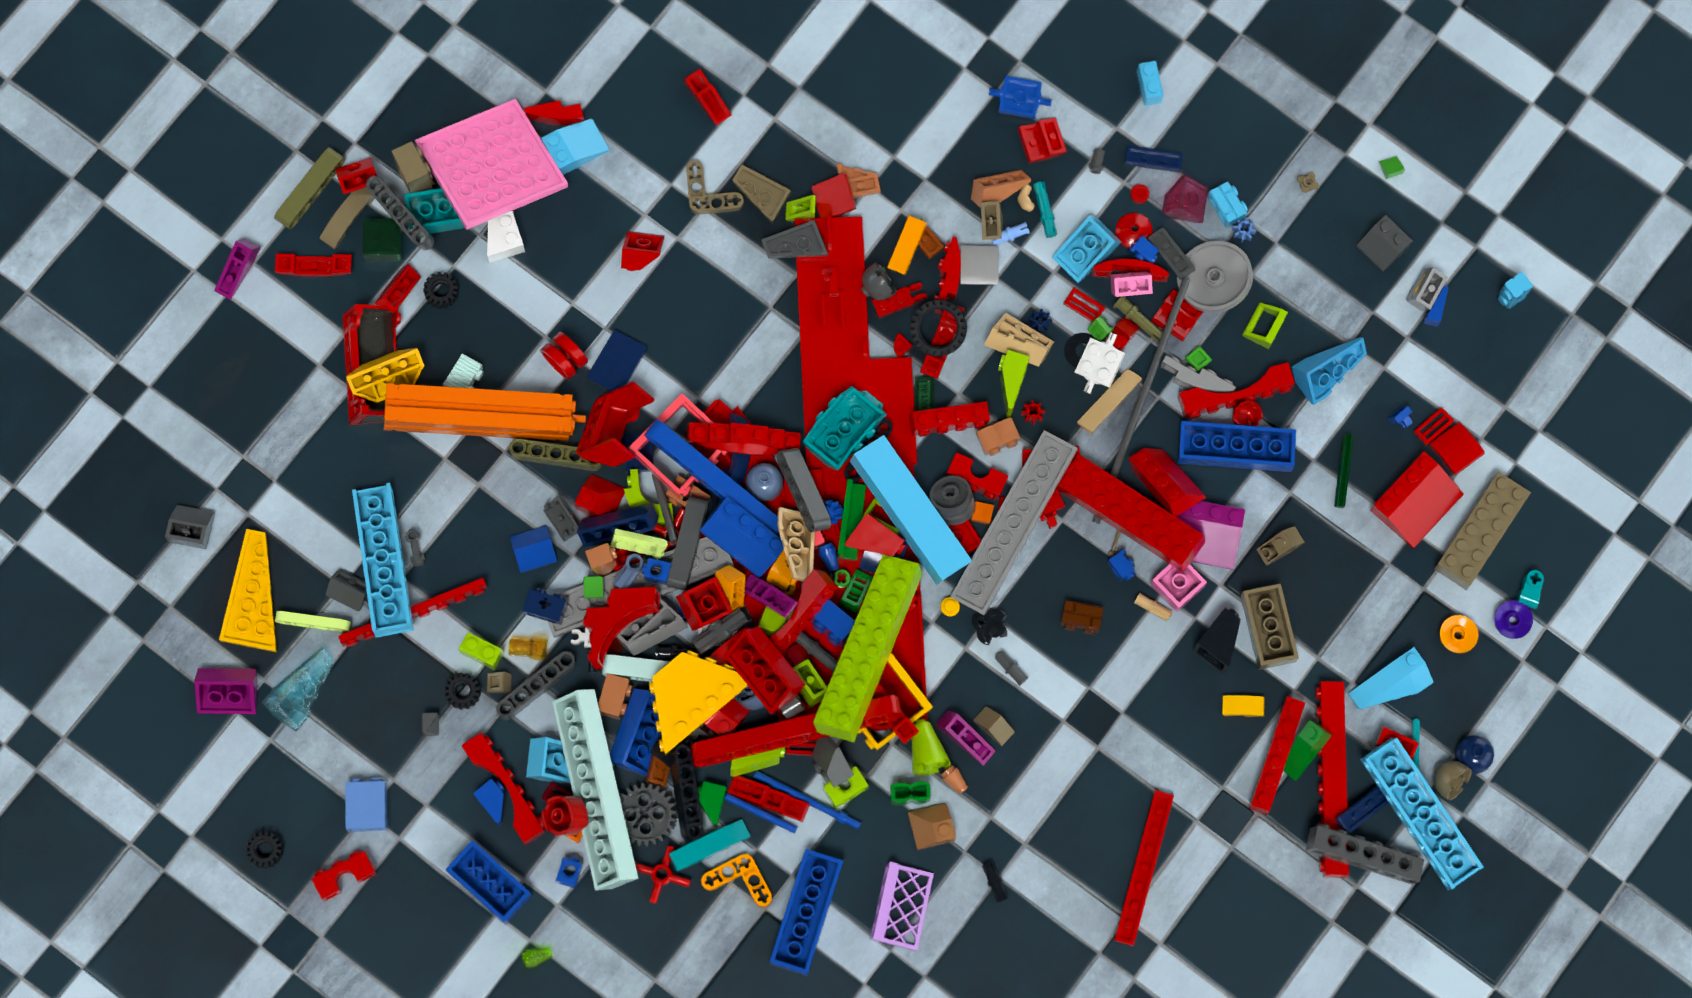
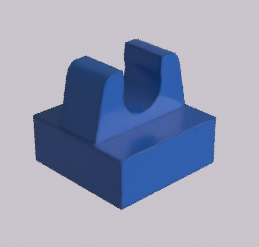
M1401 406L1387 419L1391 424H1400L1402 428L1405 426L1407 428L1413 423L1408 416L1412 413V410L1408 406Z

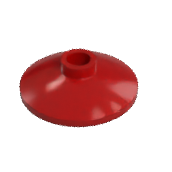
M1129 213L1122 216L1115 228L1116 237L1121 241L1120 244L1126 248H1130L1138 237L1143 236L1148 240V237L1153 234L1150 221L1138 213ZM1131 227H1137L1138 231H1132Z

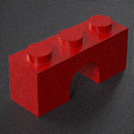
M956 452L946 477L959 476L970 484L972 492L976 493L978 491L983 493V496L989 500H999L1009 476L991 468L986 477L977 478L971 473L974 460Z
M356 851L344 862L339 860L333 863L332 868L327 871L322 869L314 874L315 877L311 878L324 902L342 893L338 886V881L343 874H353L359 883L377 874L365 851Z

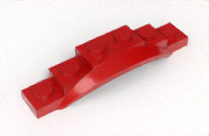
M688 423L687 443H697L701 446L721 451L747 455H776L778 451L792 448L800 450L801 433L785 432V430L768 428V426L738 423Z

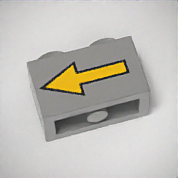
M1434 267L1423 269L1406 301L1420 311L1430 310L1448 277Z

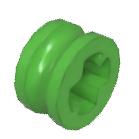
M842 569L834 573L835 584L838 588H845L849 585L850 574L846 570ZM838 575L846 576L845 583H842V581L841 583L837 582Z

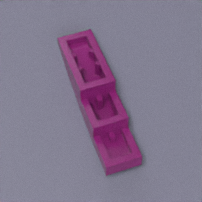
M753 574L745 581V594L784 618H787L798 604L795 600Z

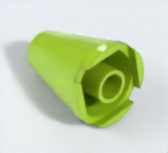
M925 719L915 721L914 726L919 730V733L912 738L913 774L915 775L917 772L918 776H926L938 773L941 767H944V770L951 766L950 760L931 723L926 722Z

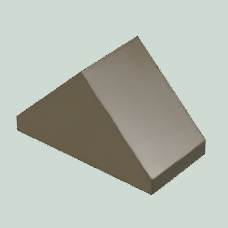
M1000 201L981 202L983 240L1002 239L1003 216Z
M987 706L973 720L1001 747L1015 733L1000 714Z

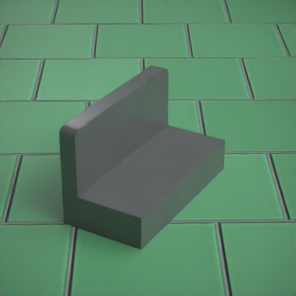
M338 569L330 578L326 596L359 612L367 596L366 583Z

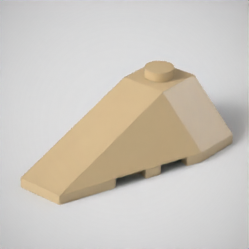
M779 507L777 527L792 579L804 582L813 571L815 532L808 531L799 511Z

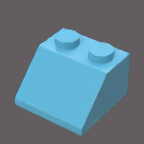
M547 737L530 739L526 777L540 781L571 783L561 741Z

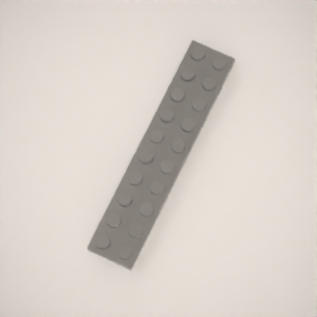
M1045 430L1043 431L973 555L972 562L968 564L951 594V598L985 616L1078 450L1077 447Z
M707 537L699 540L688 586L715 576L716 571L728 565L734 567L730 555ZM675 549L664 553L660 561L672 563ZM640 563L632 565L631 568H638ZM655 567L651 574L659 575L662 569ZM620 570L603 577L604 598H584V584L560 593L567 600L568 606L561 625L548 622L554 638L571 632L573 629L584 627L583 618L586 615L587 608L608 607L607 598L610 596V589H619L612 582ZM642 572L639 573L630 588L656 587L661 596L679 590L667 587V585L646 581ZM548 602L546 604H542L544 609L546 606L550 607Z

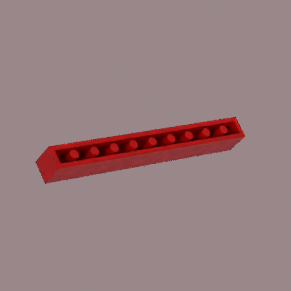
M1321 681L1318 687H1315V698L1319 702V706H1316L1315 714L1316 718H1319V725L1332 736L1317 754V756H1320V764H1317V775H1320L1317 793L1321 795V802H1318V814H1321V822L1318 824L1327 825L1329 829L1336 831L1342 829L1335 818L1347 810L1344 682ZM1328 838V844L1332 846V841ZM1322 856V861H1319V872L1323 873V878H1347L1349 876V865Z

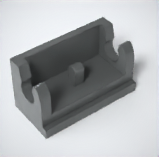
M559 496L555 497L551 504L544 505V513L564 542L578 534L579 526Z

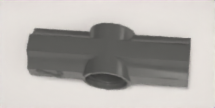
M738 608L722 620L719 619L712 623L704 633L692 640L691 643L696 651L703 655L715 645H720L727 641L733 635L732 633L746 625L748 620Z

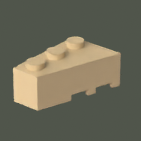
M1005 313L992 328L984 346L1007 354L1008 350L1029 356L1028 363L1039 367L1048 355L1054 341Z

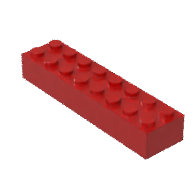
M1080 454L1069 465L1057 486L1060 493L1182 573L1206 543L1202 533Z

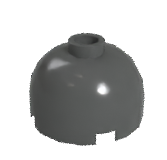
M875 262L864 271L862 275L863 287L861 289L867 297L871 296L875 300L883 301L897 293L895 286L891 288V279L880 264L877 265V262Z

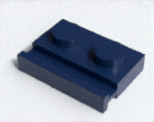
M642 433L624 434L625 447L629 450V447ZM648 441L639 452L654 465L653 443ZM635 457L626 461V473H629L630 469H638V472H650Z

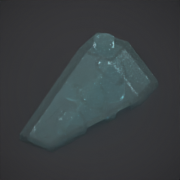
M320 648L276 685L262 701L263 705L274 717L292 730L297 731L309 717L311 705L314 700H317L319 696L317 692L321 684L325 682L334 660L324 648Z

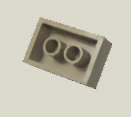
M411 141L392 150L397 170L409 193L433 190L432 185H435L432 179L431 170L427 162L424 161L419 146L415 147Z

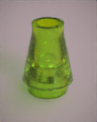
M549 947L525 950L526 952L521 953L525 967H531V969L552 958Z

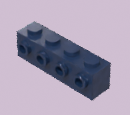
M652 502L584 519L581 521L577 533L585 548L611 541L615 529L638 534L654 530L659 517Z

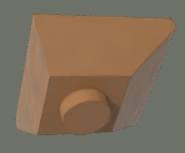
M946 803L908 812L917 850L956 840L952 819Z

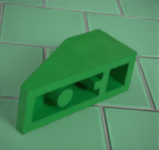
M1309 720L1298 734L1289 752L1283 771L1293 780L1297 781L1332 735L1318 723Z

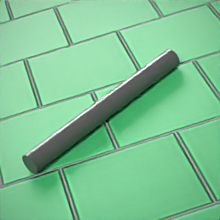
M652 474L670 543H676L678 539L662 482Z

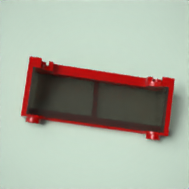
M354 304L342 315L346 376L362 364L397 351L395 328L401 322L399 309L392 313L378 305ZM346 379L349 425L384 423L385 400L377 403L353 395Z

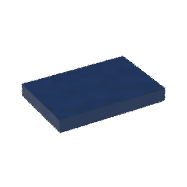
M614 329L586 379L610 392L628 384L648 347Z

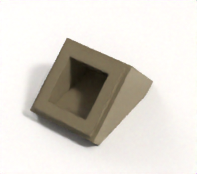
M507 672L488 673L487 692L510 693L512 675Z

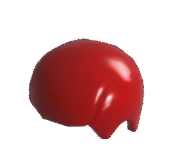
M1247 400L1241 402L1233 411L1232 421L1234 425L1257 427L1263 418L1262 409L1254 401Z

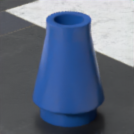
M829 543L819 547L818 555L829 573L840 569L836 546L833 547V544Z

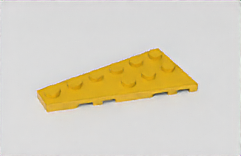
M246 529L219 641L277 653L267 536L265 532Z

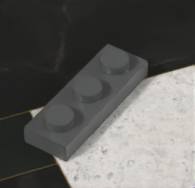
M1163 227L1148 237L1149 242L1159 250L1160 256L1180 281L1196 270Z

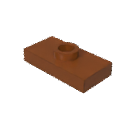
M653 754L645 782L662 788L666 787L670 768Z

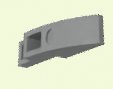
M1166 355L1162 361L1161 367L1176 375L1173 383L1188 390L1198 387L1214 393H1232L1236 388L1231 381L1217 377V374L1210 369L1205 370L1203 368L1200 374H1198L1194 368L1180 364V361L1173 356L1168 357Z

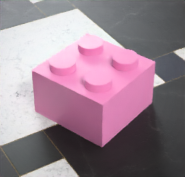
M1169 564L1152 580L1150 585L1178 612L1205 587L1207 582L1190 564L1183 573Z

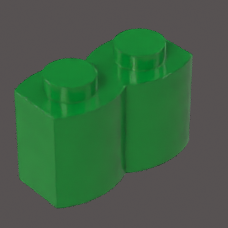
M920 781L911 785L907 783L892 785L890 787L891 804L903 806L910 802L913 804L928 803L931 799L930 783Z

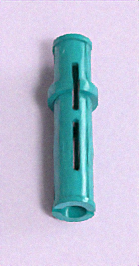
M1037 182L1033 184L1040 210V222L1043 224L1045 237L1053 238L1057 236L1054 224L1055 216L1050 208L1045 182Z

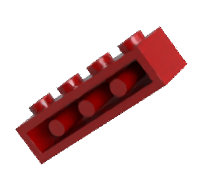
M986 401L915 411L911 413L909 421L912 436L919 435L923 437L930 435V433L944 434L951 430L964 431L972 427L975 429L983 428L990 421Z

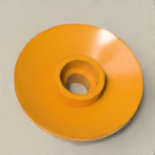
M1454 615L1447 618L1441 625L1440 640L1449 651L1465 653L1476 645L1478 629L1470 618ZM1460 633L1461 638H1455L1454 634Z

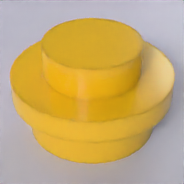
M947 597L941 602L940 608L944 615L951 617L959 612L960 604L955 599Z

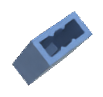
M371 778L370 781L362 782V779H351L350 782H345L346 830L348 832L387 831V784L385 781H382V778Z

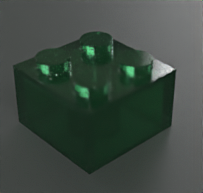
M363 218L362 255L365 262L403 261V230L393 218Z

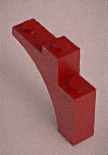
M656 587L610 589V596L607 598L608 607L587 608L583 623L584 627L590 632L591 651L588 652V660L595 669H603L605 656L612 641L627 625L640 617L659 612L661 595Z

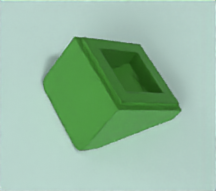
M1397 156L1379 162L1385 179L1403 174L1405 171Z
M585 576L583 578L584 598H604V578L602 576Z

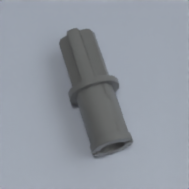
M1004 651L999 652L995 656L997 662L1006 670L1005 673L1009 674L1019 686L1028 679L1017 666L1018 663H1014Z

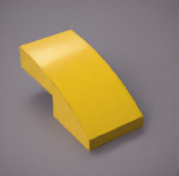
M1223 695L1222 715L1264 717L1265 697Z

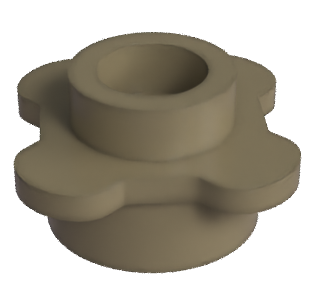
M1312 172L1306 176L1300 175L1297 179L1303 193L1317 190L1319 187L1315 180V174Z

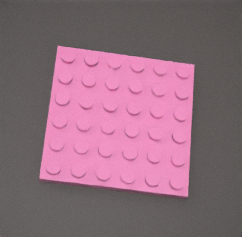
M516 99L415 140V145L419 146L423 159L427 162L432 174L466 230L568 187V182Z

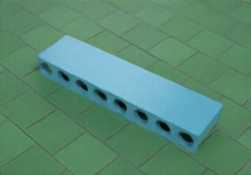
M884 435L853 454L849 461L936 585L972 562L969 555Z
M386 483L385 486L356 491V489H353L352 494L372 631L376 638L414 631L393 488L390 483Z
M1390 738L1360 759L1447 890L1454 889L1459 883L1484 868L1398 738Z

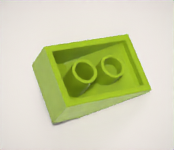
M1008 350L1006 355L1002 354L998 371H1001L1000 381L1006 418L1011 417L1030 358Z

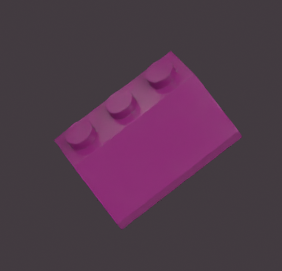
M197 669L194 680L197 714H256L258 687L256 669Z

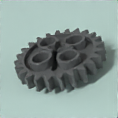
M642 783L641 789H639L635 784L634 791L627 788L628 795L621 794L623 798L621 806L629 838L631 837V844L638 840V846H642L643 842H645L646 847H649L650 841L657 845V839L664 842V834L670 836V833L667 831L668 829H675L671 822H677L676 819L672 818V815L678 813L677 811H672L676 804L669 803L673 797H665L667 794L666 790L660 793V786H657L654 790L652 783L649 784L648 788H646L645 783ZM643 796H647L649 803L643 807L640 804V799ZM657 801V805L648 812L649 818H643L642 812H647L653 803ZM661 808L664 815L661 819H656L655 811ZM633 810L636 813V819L630 822L627 814ZM641 820L638 827L634 829V825ZM646 823L651 826V831L648 834L642 832V827Z

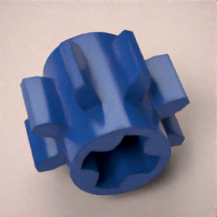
M825 501V507L830 516L831 524H837L838 519H842L843 516L842 506L838 504V501Z

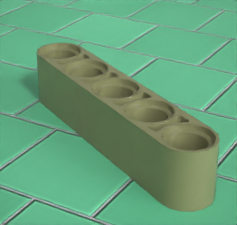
M328 147L275 213L274 219L288 229H292L336 175L335 169L343 166L345 157Z
M514 439L509 445L511 456L516 460L597 471L603 465L600 463L591 464L588 460L581 457L577 461H572L570 457L576 454L578 447L525 439ZM517 446L523 447V451L520 453H515L513 450ZM535 449L542 450V453L538 456L532 454ZM558 451L561 453V456L559 458H552V453Z

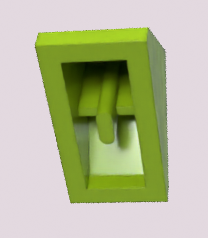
M811 195L786 202V220L794 221V219L815 218L816 196Z

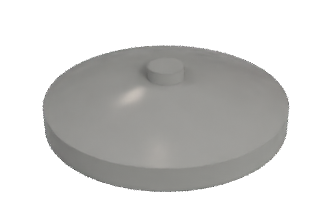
M1209 241L1194 247L1186 254V257L1196 269L1185 277L1190 280L1184 300L1190 306L1199 311L1218 313L1235 307L1247 296L1253 282V270L1249 258L1238 246L1225 241ZM1177 277L1178 288H1180L1182 280L1180 281Z

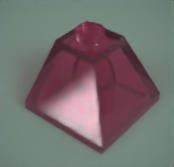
M1182 175L1165 194L1162 213L1176 220L1203 223L1208 187L1186 175Z

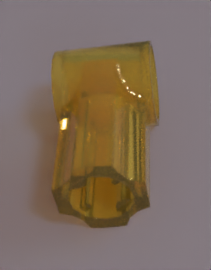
M539 637L531 639L510 638L508 655L545 660L548 640Z

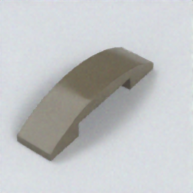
M366 187L353 191L346 198L322 232L319 239L334 250L345 238L346 231L367 205L369 206L375 199Z

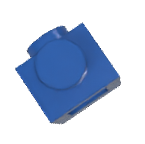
M1140 236L1127 250V253H1134V257L1137 260L1153 264L1158 258L1156 254L1159 250L1146 238Z
M1125 549L1110 558L1107 563L1120 582L1125 579L1129 581L1136 576L1135 569L1133 568L1135 565L1129 557H1125Z

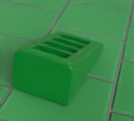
M856 569L839 606L857 613L873 576ZM858 578V579H861V580H863V581H865V582H867V583H866V585H865V584H863V583H861V582H859V581H857V580H855V579ZM853 585L863 589V591L853 587ZM849 592H851V593H853V594H856V595H858V596H860V597L858 598V597H856V596H854V595H851V594H849Z

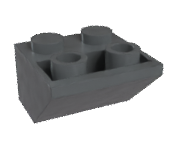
M176 505L168 521L165 534L166 540L169 543L206 549L215 512Z

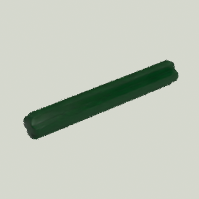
M1344 434L1342 440L1334 504L1337 508H1344L1346 503L1354 436Z

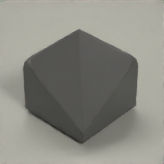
M437 713L422 714V733L424 736L439 735V716Z

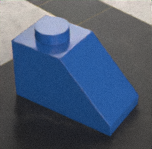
M490 779L473 794L496 824L500 826L503 819L505 802L503 791L505 789L499 781L494 782Z

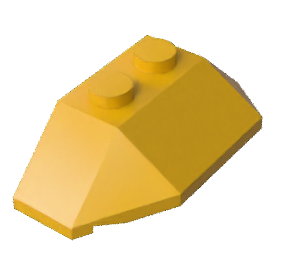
M418 348L398 350L362 364L348 374L346 379L353 395L378 403L385 400L387 383L415 385L424 367V363Z

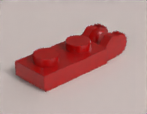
M916 283L908 288L904 287L896 290L897 293L887 300L878 301L872 299V304L878 318L914 306L915 303L926 299V293H921L913 298L910 293L920 290L923 287L922 283Z

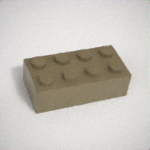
M1281 583L1243 591L1240 597L1258 670L1296 663L1299 656Z

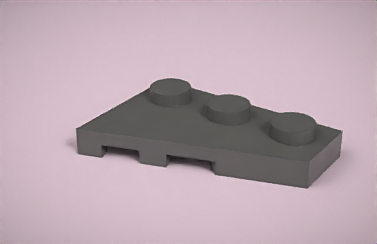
M814 220L761 239L768 259L828 256Z

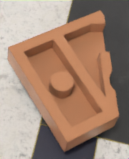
M837 164L838 175L847 174L853 198L879 194L881 192L877 173L864 172L858 168L852 169L844 167L843 164Z

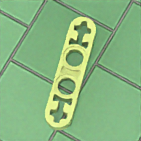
M277 611L275 622L280 624L345 633L350 631L351 625L350 621L285 611Z

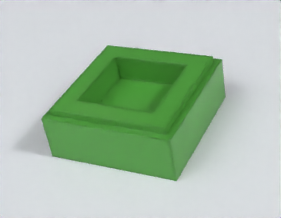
M1200 346L1185 357V360L1197 373L1212 361Z

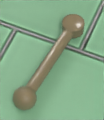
M1118 530L1112 549L1108 552L1110 558L1116 555L1115 549L1121 533Z

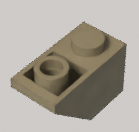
M1294 526L1278 533L1257 548V551L1264 563L1269 565L1291 553L1305 542Z

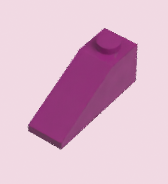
M245 238L235 241L214 291L231 300L253 265L260 246Z
M948 710L936 724L946 736L983 766L996 752L955 712Z

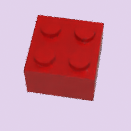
M716 577L676 596L692 632L733 612Z

